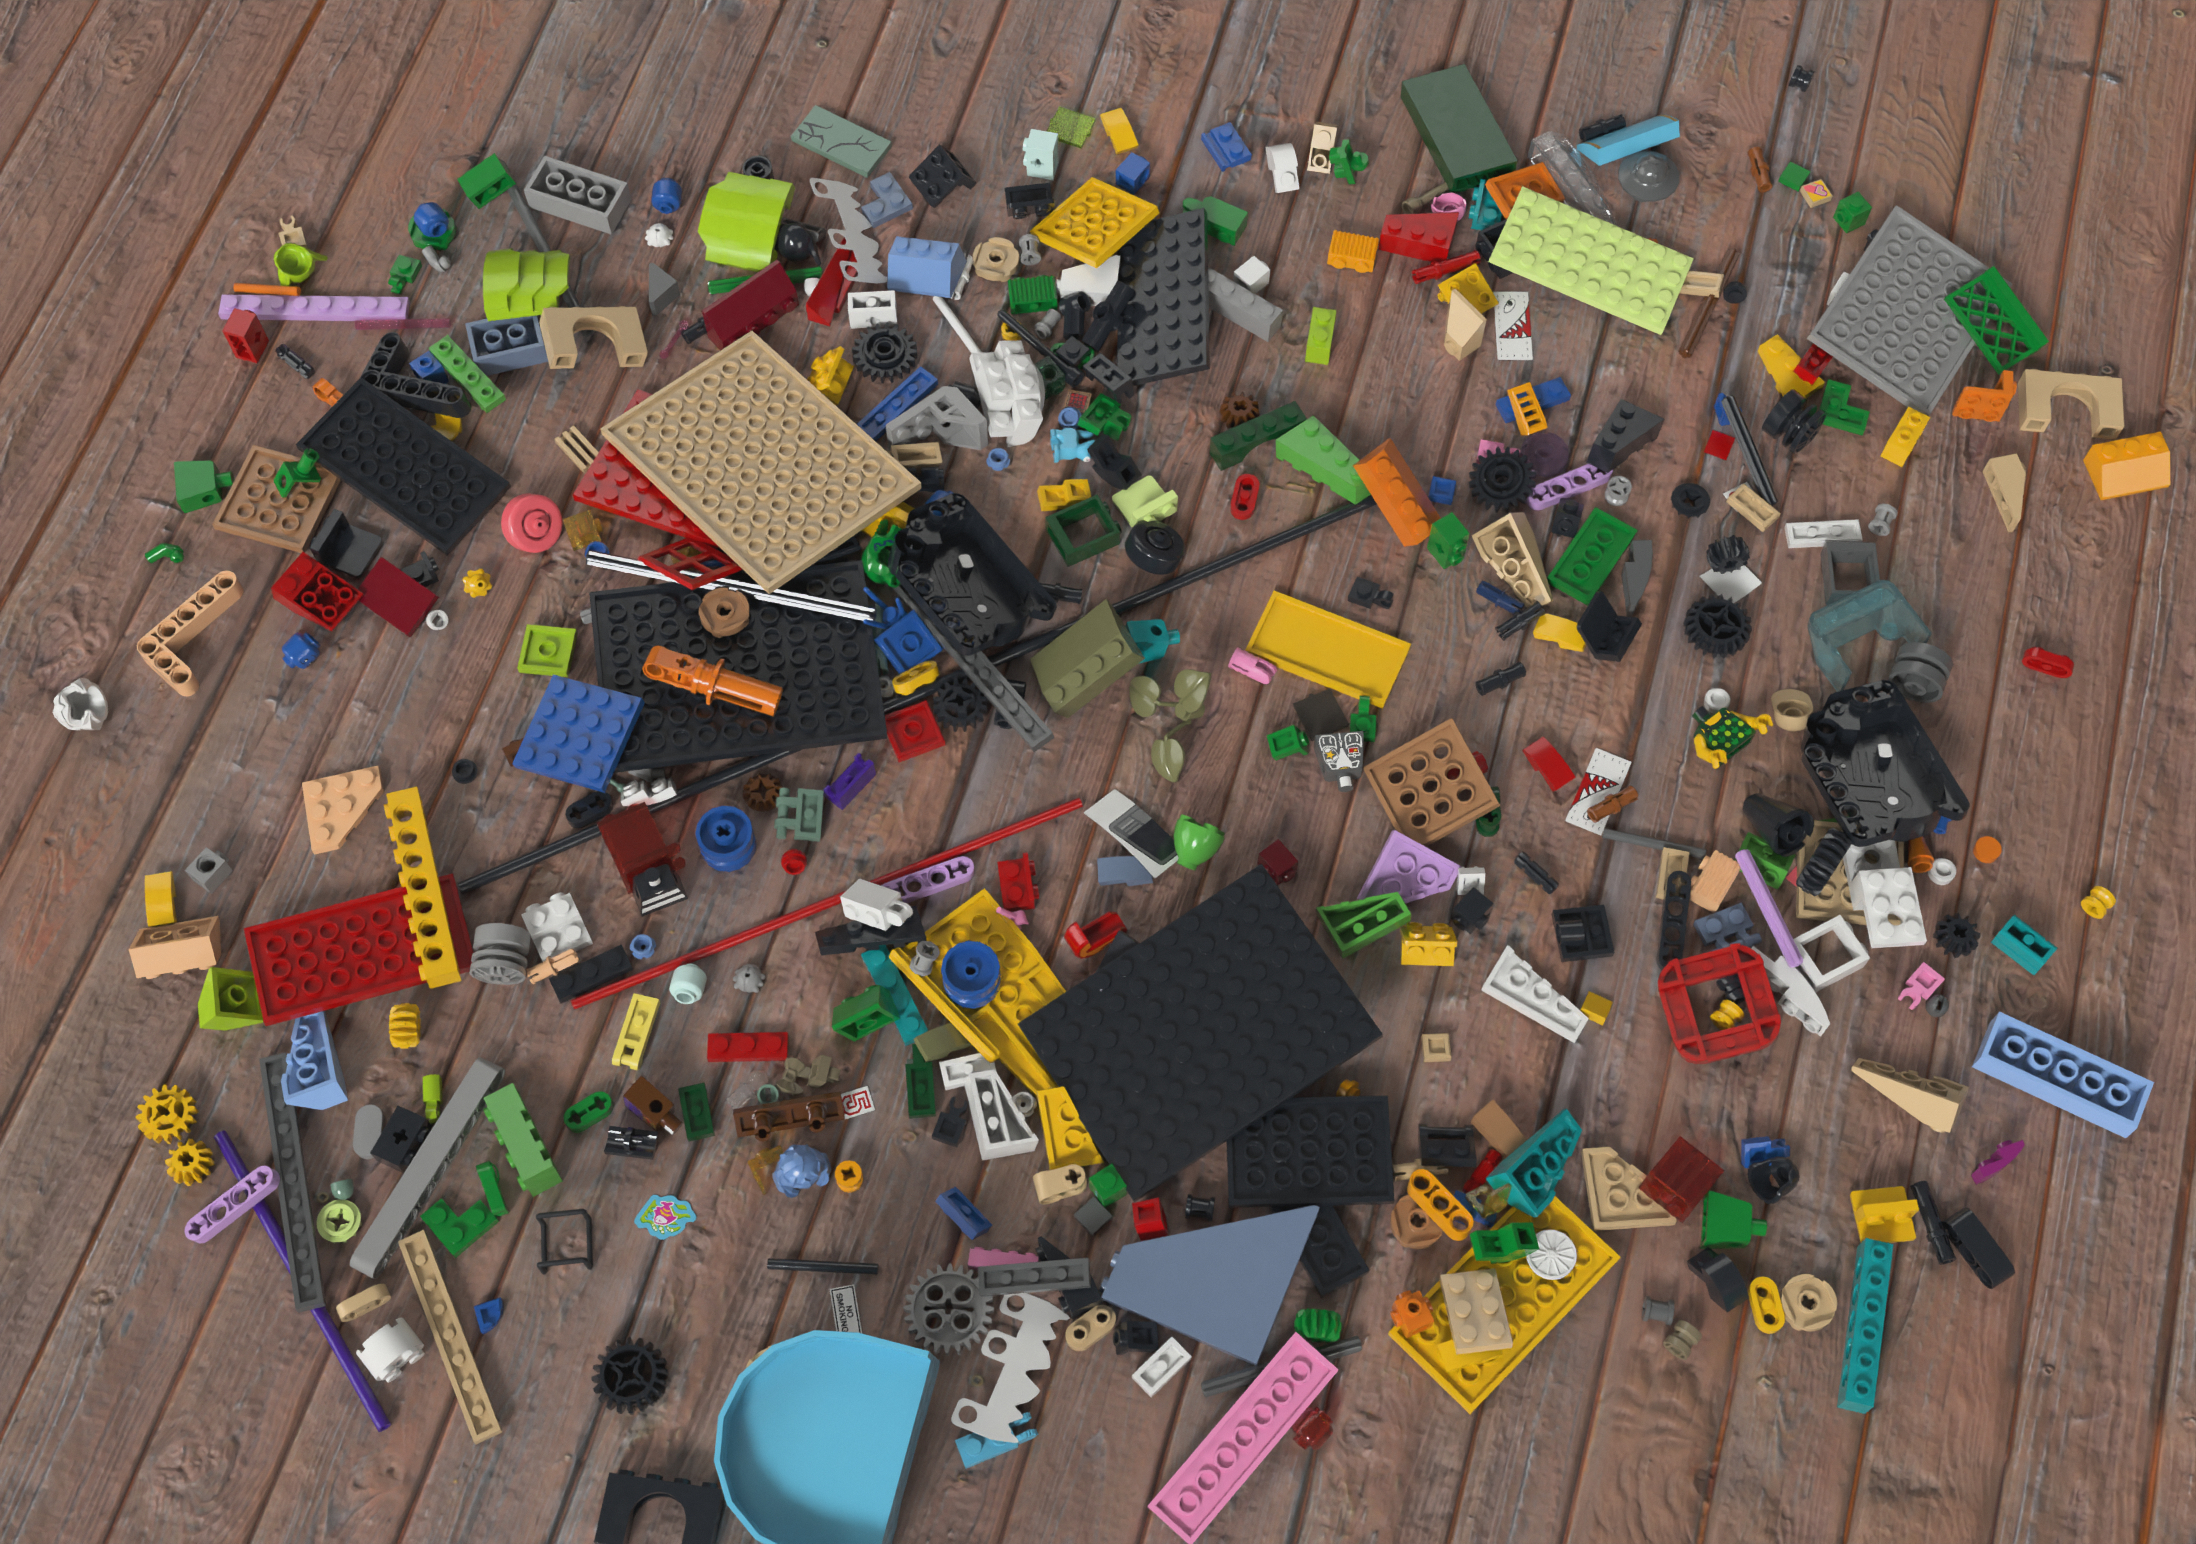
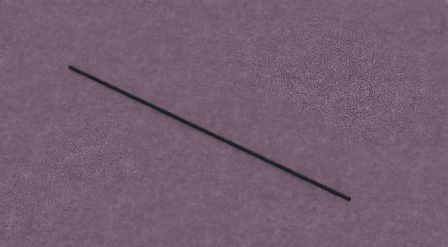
M1372 495L1356 505L1351 502L1111 605L1118 615L1375 506L1377 503ZM1081 618L987 658L995 667L1047 646ZM959 669L936 679L932 683L921 685L909 695L900 694L883 701L884 715L937 693L938 688L944 690L945 682L953 685L954 679H957L960 683L964 679H969V677L962 669ZM801 750L754 756L677 789V795L655 804L634 807L457 884L462 895Z

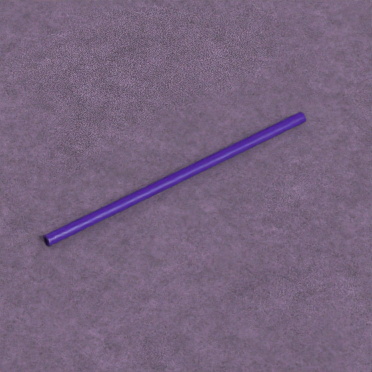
M226 1131L218 1132L214 1136V1140L239 1182L250 1173ZM243 1190L246 1197H248V1190ZM262 1199L253 1206V1209L290 1273L285 1235L265 1199ZM326 1307L310 1310L378 1432L386 1430L391 1426V1423Z

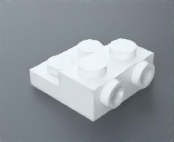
M563 892L556 893L551 896L550 902L543 905L539 903L532 904L526 908V913L521 914L542 962L546 961V957H554L570 948L578 951L593 944L570 893L566 895Z

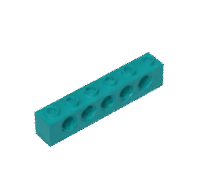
M1865 1238L1857 1246L1837 1408L1866 1414L1874 1407L1894 1244Z

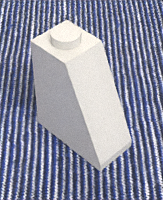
M1111 256L1098 268L1082 264L1062 270L1061 279H1057L1056 293L1060 294L1061 299L1082 291L1089 297L1090 306H1097L1100 302L1107 299L1118 280L1120 256Z

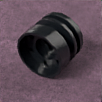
M1791 389L1771 410L1763 423L1762 431L1773 439H1777L1785 433L1782 445L1787 447L1791 444L1790 451L1797 454L1818 434L1827 413L1823 410L1816 412L1817 406L1815 404H1811L1803 410L1807 398L1795 389Z

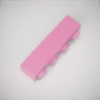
M974 1247V1249L970 1248L968 1270L978 1271V1267L1039 1262V1256L1033 1253L1022 1255L1016 1251L1005 1253L999 1249L988 1251L982 1247Z

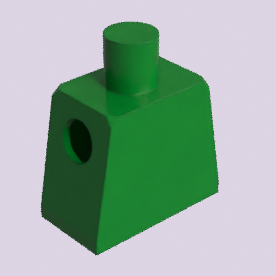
M214 461L174 462L176 499L184 513L221 502L223 499L222 488L232 486L234 483L232 471L220 473Z
M1714 1191L1707 1192L1703 1198L1700 1249H1706L1707 1247L1711 1249L1745 1248L1751 1241V1235L1765 1237L1767 1220L1752 1218L1751 1203Z

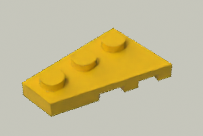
M1778 334L1759 346L1758 353L1768 373L1772 374L1778 393H1781L1782 396L1791 389H1795L1801 395L1808 398L1823 388L1825 382L1820 377L1812 385L1801 380L1793 372L1802 358Z
M1061 1086L1036 1091L1049 1170L1071 1164L1082 1167L1104 1163L1091 1136L1079 1119V1114L1065 1087Z

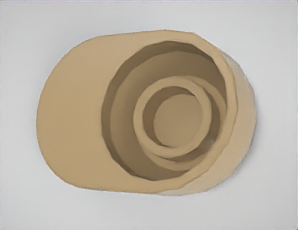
M1785 689L1775 692L1771 697L1774 719L1780 728L1787 731L1805 729L1807 719L1813 714V704L1808 694L1799 690Z

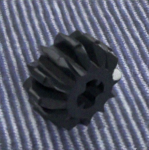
M1735 535L1727 538L1724 536L1720 540L1716 539L1715 543L1708 545V550L1706 551V558L1714 572H1720L1721 574L1740 570L1741 566L1748 564L1747 560L1750 558L1749 548L1746 546L1745 541L1742 537L1736 538Z
M1959 912L1955 913L1953 917L1949 914L1945 915L1942 921H1938L1935 925L1936 931L1933 933V938L1939 940L1936 943V948L1943 947L1945 949L1944 955L1952 952L1954 958H1958L1961 954L1964 957L1968 956L1971 950L1973 951L1978 947L1977 941L1981 934L1975 931L1978 923L1970 924L1969 916L1961 919Z

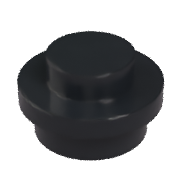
M1733 281L1725 287L1723 297L1729 303H1740L1746 299L1747 289L1741 282Z
M468 759L458 760L452 768V776L460 784H468L474 781L478 775L476 764Z

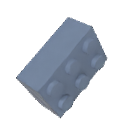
M538 315L495 321L482 319L465 323L473 362L486 376L548 362Z

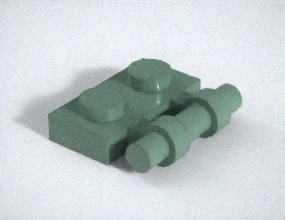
M780 788L779 797L776 798V807L778 808V817L774 823V828L777 829L776 838L786 839L787 830L790 829L794 830V840L820 842L824 790L798 788L796 798L789 797L790 789ZM789 808H796L795 819L788 818Z

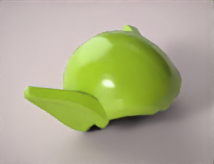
M285 243L274 254V263L278 268V278L281 286H290L292 282H303L314 272L316 261L328 260L327 256L295 243Z

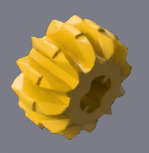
M401 1003L391 1008L389 1034L393 1047L408 1049L419 1044L421 1018L416 1004Z
M189 1138L186 1145L178 1142V1149L176 1151L169 1149V1153L173 1157L165 1160V1164L169 1167L166 1171L170 1177H174L176 1183L181 1184L184 1182L187 1186H192L194 1179L198 1183H202L201 1176L203 1174L211 1175V1171L207 1167L215 1165L214 1160L210 1158L213 1152L210 1148H206L204 1142L198 1141L196 1143L193 1139Z

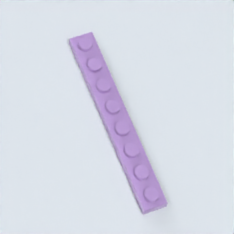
M222 295L218 315L221 319H229L233 309L236 308L254 312L259 320L407 322L410 301L408 297Z

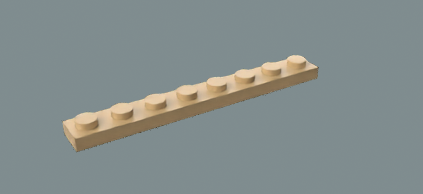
M422 1230L399 1240L398 1244L473 1442L479 1444L503 1431L425 1230Z

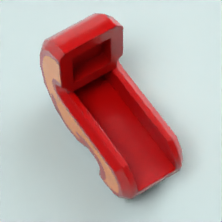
M1110 911L1082 928L1075 921L1066 929L1064 939L1077 958L1084 959L1097 954L1108 944H1112L1119 930L1127 934L1128 929L1118 913Z

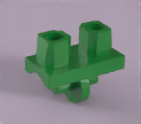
M1349 139L1342 140L1341 147L1330 148L1329 160L1331 164L1335 163V177L1347 178L1348 184H1355V171H1363L1369 164L1367 154L1358 151L1353 152Z

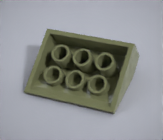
M1105 599L1030 660L1042 693L1054 713L1069 718L1144 660L1145 657L1109 600Z

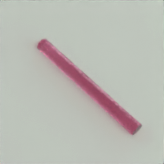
M450 318L355 320L356 330L451 327Z

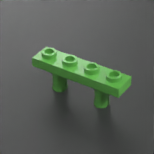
M449 335L429 347V351L477 402L483 411L488 413L506 400L505 395Z

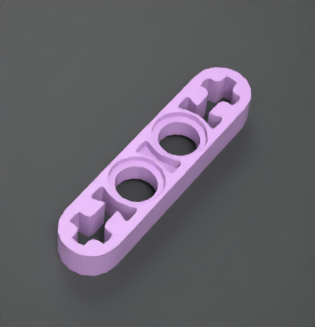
M1586 464L1536 485V488H1530L1533 491V496H1527V505L1533 510H1543L1559 503L1560 498L1566 500L1607 483L1611 478L1613 470L1609 473L1605 472V475H1603L1601 472L1596 473L1599 468ZM1577 476L1583 477L1587 483L1579 485L1574 482V478ZM1561 485L1565 488V492L1561 494L1556 493L1552 487Z
M961 856L889 881L881 886L900 892L899 887L902 886L905 895L901 896L902 902L909 903L970 881L975 873L974 864L968 857ZM963 865L964 868H967V873L962 874L959 871V866ZM948 869H951V872L953 873V879H950ZM935 873H943L946 879L944 882L937 884L932 882L931 877ZM912 881H917L922 886L919 891L910 892L907 889V885Z
M268 1166L256 1168L192 1217L185 1226L186 1237L199 1244L209 1241L273 1192L280 1183L279 1173ZM265 1175H268V1176L266 1177V1181H267V1182H266L265 1184H263V1182L265 1181L264 1176H265ZM247 1189V1199L244 1202L239 1203L238 1198L240 1193L243 1190ZM225 1206L226 1214L222 1219L218 1220L216 1217L217 1212L221 1207ZM200 1225H202V1227L200 1228V1232H201V1233L198 1235V1234H197V1233L199 1232V1228H198V1227H199Z

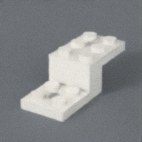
M1887 840L1865 847H1857L1851 844L1843 857L1853 910H1864L1871 948L1924 945L1927 939L1912 868H1900L1895 841ZM1870 853L1877 858V863H1868L1864 858V854ZM1888 915L1897 916L1900 919V925H1892L1888 921Z

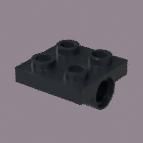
M1604 904L1552 911L1551 915L1561 962L1613 957L1615 952Z

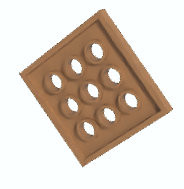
M1452 718L1363 767L1395 830L1425 847L1501 806ZM1440 747H1446L1449 750L1448 755L1442 759L1436 758V751ZM1422 759L1426 761V766L1423 770H1413V765L1417 760ZM1452 768L1460 770V775L1455 780L1447 778V773ZM1396 772H1402L1404 775L1403 780L1397 784L1391 783V776ZM1436 781L1438 784L1436 790L1430 793L1426 792L1424 789L1426 783ZM1468 789L1472 791V796L1468 801L1459 800V794L1462 790ZM1407 793L1415 795V800L1410 805L1402 803V798ZM1441 802L1449 803V809L1444 814L1436 812V807ZM1417 815H1426L1424 825H1414L1413 821Z

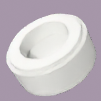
M1721 688L1709 690L1704 698L1705 708L1713 714L1721 708L1728 709L1730 705L1729 694Z
M1946 858L1935 859L1932 869L1928 871L1929 878L1938 885L1949 884L1956 875L1955 865Z

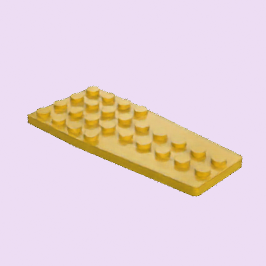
M984 888L925 931L927 941L938 946L940 951L938 958L932 963V971L928 976L945 993L941 967L942 960L948 950L956 944L966 941L981 942L993 950L997 955L1001 974L1000 990L996 997L987 1005L975 1009L963 1008L957 1004L956 1006L1000 1050L1001 1054L998 1059L1037 1098L1036 1091L1055 1088L1058 1085L1018 1026V1023L1064 994L1066 990L1017 925L1011 919L996 912L1000 906ZM910 942L906 947L902 948L911 959L917 954L916 947L918 942Z

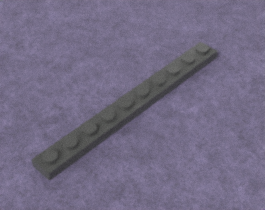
M901 583L897 588L892 587L910 610L914 609L935 639L1033 752H1036L1054 738L1052 731L982 651L970 656L960 654Z
M285 1052L260 1058L259 1062L275 1170L280 1175L278 1192L296 1311L300 1313L326 1306L297 1109L296 1106L287 1105L284 1102L281 1085L282 1074L286 1073L288 1065L286 1062L287 1053Z

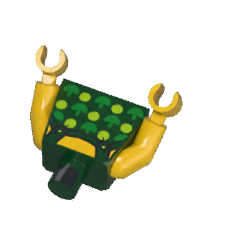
M1701 706L1692 715L1700 724L1693 736L1696 755L1700 759L1711 763L1714 769L1719 768L1724 763L1727 764L1730 758L1752 742L1756 734L1755 730L1758 729L1761 734L1768 732L1766 726H1773L1770 715L1762 714L1758 717H1752L1729 711L1726 708H1721L1712 715L1704 706Z

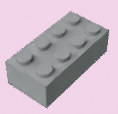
M547 156L543 157L524 189L530 208L611 235L632 200L627 182Z

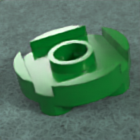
M443 209L448 217L449 224L446 232L439 237L425 236L415 224L414 216H412L408 224V231L414 246L424 249L431 245L434 250H446L456 235V225L449 212Z

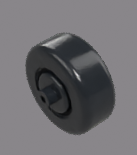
M1143 520L1136 523L1125 541V551L1129 559L1140 569L1156 575H1166L1174 572L1185 555V543L1179 533L1167 524L1155 520L1149 522Z

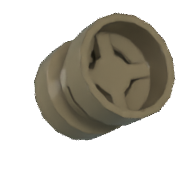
M1679 1320L1674 1327L1675 1333L1668 1335L1663 1345L1674 1356L1686 1360L1691 1354L1692 1345L1698 1344L1702 1334L1690 1323Z

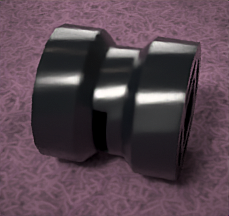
M1738 974L1723 977L1716 981L1719 990L1725 991V1000H1730L1735 1004L1745 1001Z

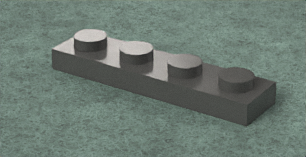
M1089 1258L978 1267L979 1295L981 1297L1091 1288Z

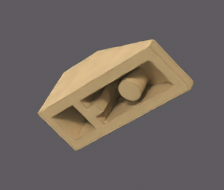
M2017 453L1989 459L1982 471L2008 532L2014 531L2021 519L2026 469Z

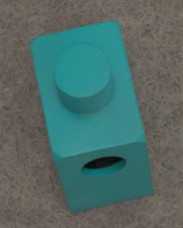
M1162 619L1126 622V629L1145 657L1140 663L1161 659L1165 656L1168 645L1180 643L1178 629L1167 630Z

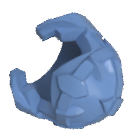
M793 1144L783 1154H780V1159L777 1162L774 1173H772V1177L779 1192L793 1198L798 1196L800 1191L794 1188L809 1189L816 1181V1184L820 1187L826 1185L829 1181L831 1165L826 1153L811 1148L808 1144Z

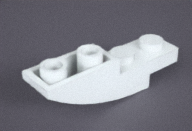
M1753 946L1751 949L1760 954L1764 961L1771 990L1780 992L1783 995L1778 1002L1783 1011L1790 1016H1795L1808 1031L1816 1033L1821 1037L1830 1025V1022L1819 997L1811 985L1795 967L1790 968L1783 956H1780L1776 962H1773Z

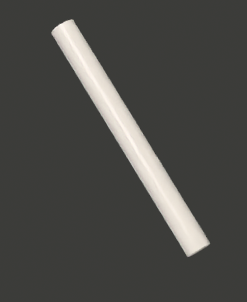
M934 296L933 301L971 353H981L982 351L942 297Z

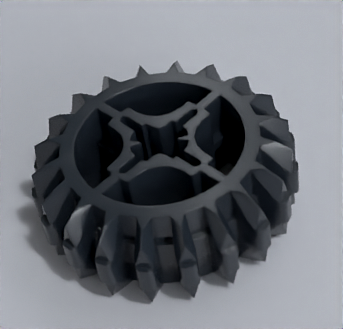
M1711 594L1708 596V599L1702 596L1698 602L1695 601L1691 605V608L1686 612L1683 624L1685 627L1684 635L1689 636L1688 643H1695L1694 650L1701 648L1703 656L1709 652L1712 653L1713 659L1717 657V654H1720L1724 659L1728 654L1733 656L1737 650L1741 651L1750 639L1752 626H1750L1751 617L1746 616L1748 613L1747 609H1740L1741 602L1734 604L1732 603V597L1725 600L1721 594L1716 599ZM1720 621V622H1721V623H1720V626L1718 627L1717 631H1714V630H1715V627L1717 626L1718 622Z
M1835 828L1828 830L1796 880V885L1802 888V891L1813 896L1821 893L1851 846V840L1847 838L1844 832L1838 831Z
M627 1337L626 1345L624 1346L620 1340H616V1349L613 1350L610 1346H606L605 1349L608 1355L606 1357L602 1354L598 1355L602 1365H593L594 1371L600 1373L591 1377L593 1383H599L593 1390L596 1394L601 1393L598 1400L601 1403L607 1402L606 1407L609 1410L617 1406L618 1414H623L627 1407L628 1413L634 1415L636 1406H638L641 1412H645L644 1403L648 1402L651 1406H654L655 1401L652 1397L655 1395L661 1398L663 1393L658 1388H664L668 1385L667 1381L661 1379L669 1375V1371L663 1368L667 1361L665 1358H660L662 1355L660 1349L653 1350V1343L648 1342L644 1346L642 1338H638L635 1345H633L631 1337ZM637 1355V1358L633 1357L628 1363L618 1362L624 1357ZM646 1360H649L652 1366L650 1382L642 1377ZM611 1370L615 1371L618 1375V1381L615 1384L617 1388L614 1392H611L609 1387ZM622 1371L626 1374L628 1372L632 1374L633 1371L638 1380H630L629 1378L628 1381ZM634 1388L643 1390L635 1396L623 1397L624 1394L627 1395Z

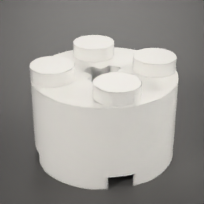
M404 1318L396 1319L398 1324L394 1327H391L389 1323L383 1326L362 1344L365 1348L364 1351L357 1350L356 1352L376 1381L386 1380L389 1383L395 1380L402 1373L400 1370L402 1366L407 1362L414 1364L425 1354L422 1350L424 1344Z

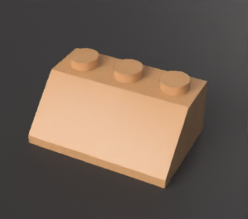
M219 916L139 929L129 948L136 978L146 977L147 979H153L164 973L181 974L188 971V969L199 968L200 970H205L217 965L221 956Z

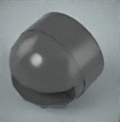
M1933 995L1926 1002V1011L1933 1017H1942L1949 1009V1001L1945 996ZM1938 1001L1941 1002L1940 1010L1936 1009Z

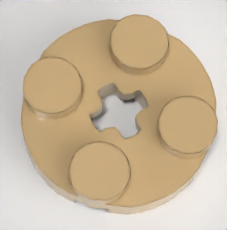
M994 237L984 244L981 242L973 252L975 272L978 276L987 280L1007 282L1019 267L1018 250L1014 248V244L1004 238ZM996 256L1000 257L999 262H993L992 260H990L995 259Z
M1801 1274L1793 1277L1779 1293L1785 1319L1792 1328L1798 1331L1812 1332L1824 1328L1833 1319L1837 1309V1297L1832 1287L1826 1281H1821L1811 1274ZM1803 1296H1807L1808 1300H1814L1815 1304L1811 1306V1310L1802 1305Z

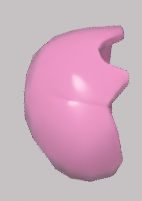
M1453 192L1434 197L1433 204H1431L1432 213L1459 212L1458 221L1462 219L1467 208L1466 200Z

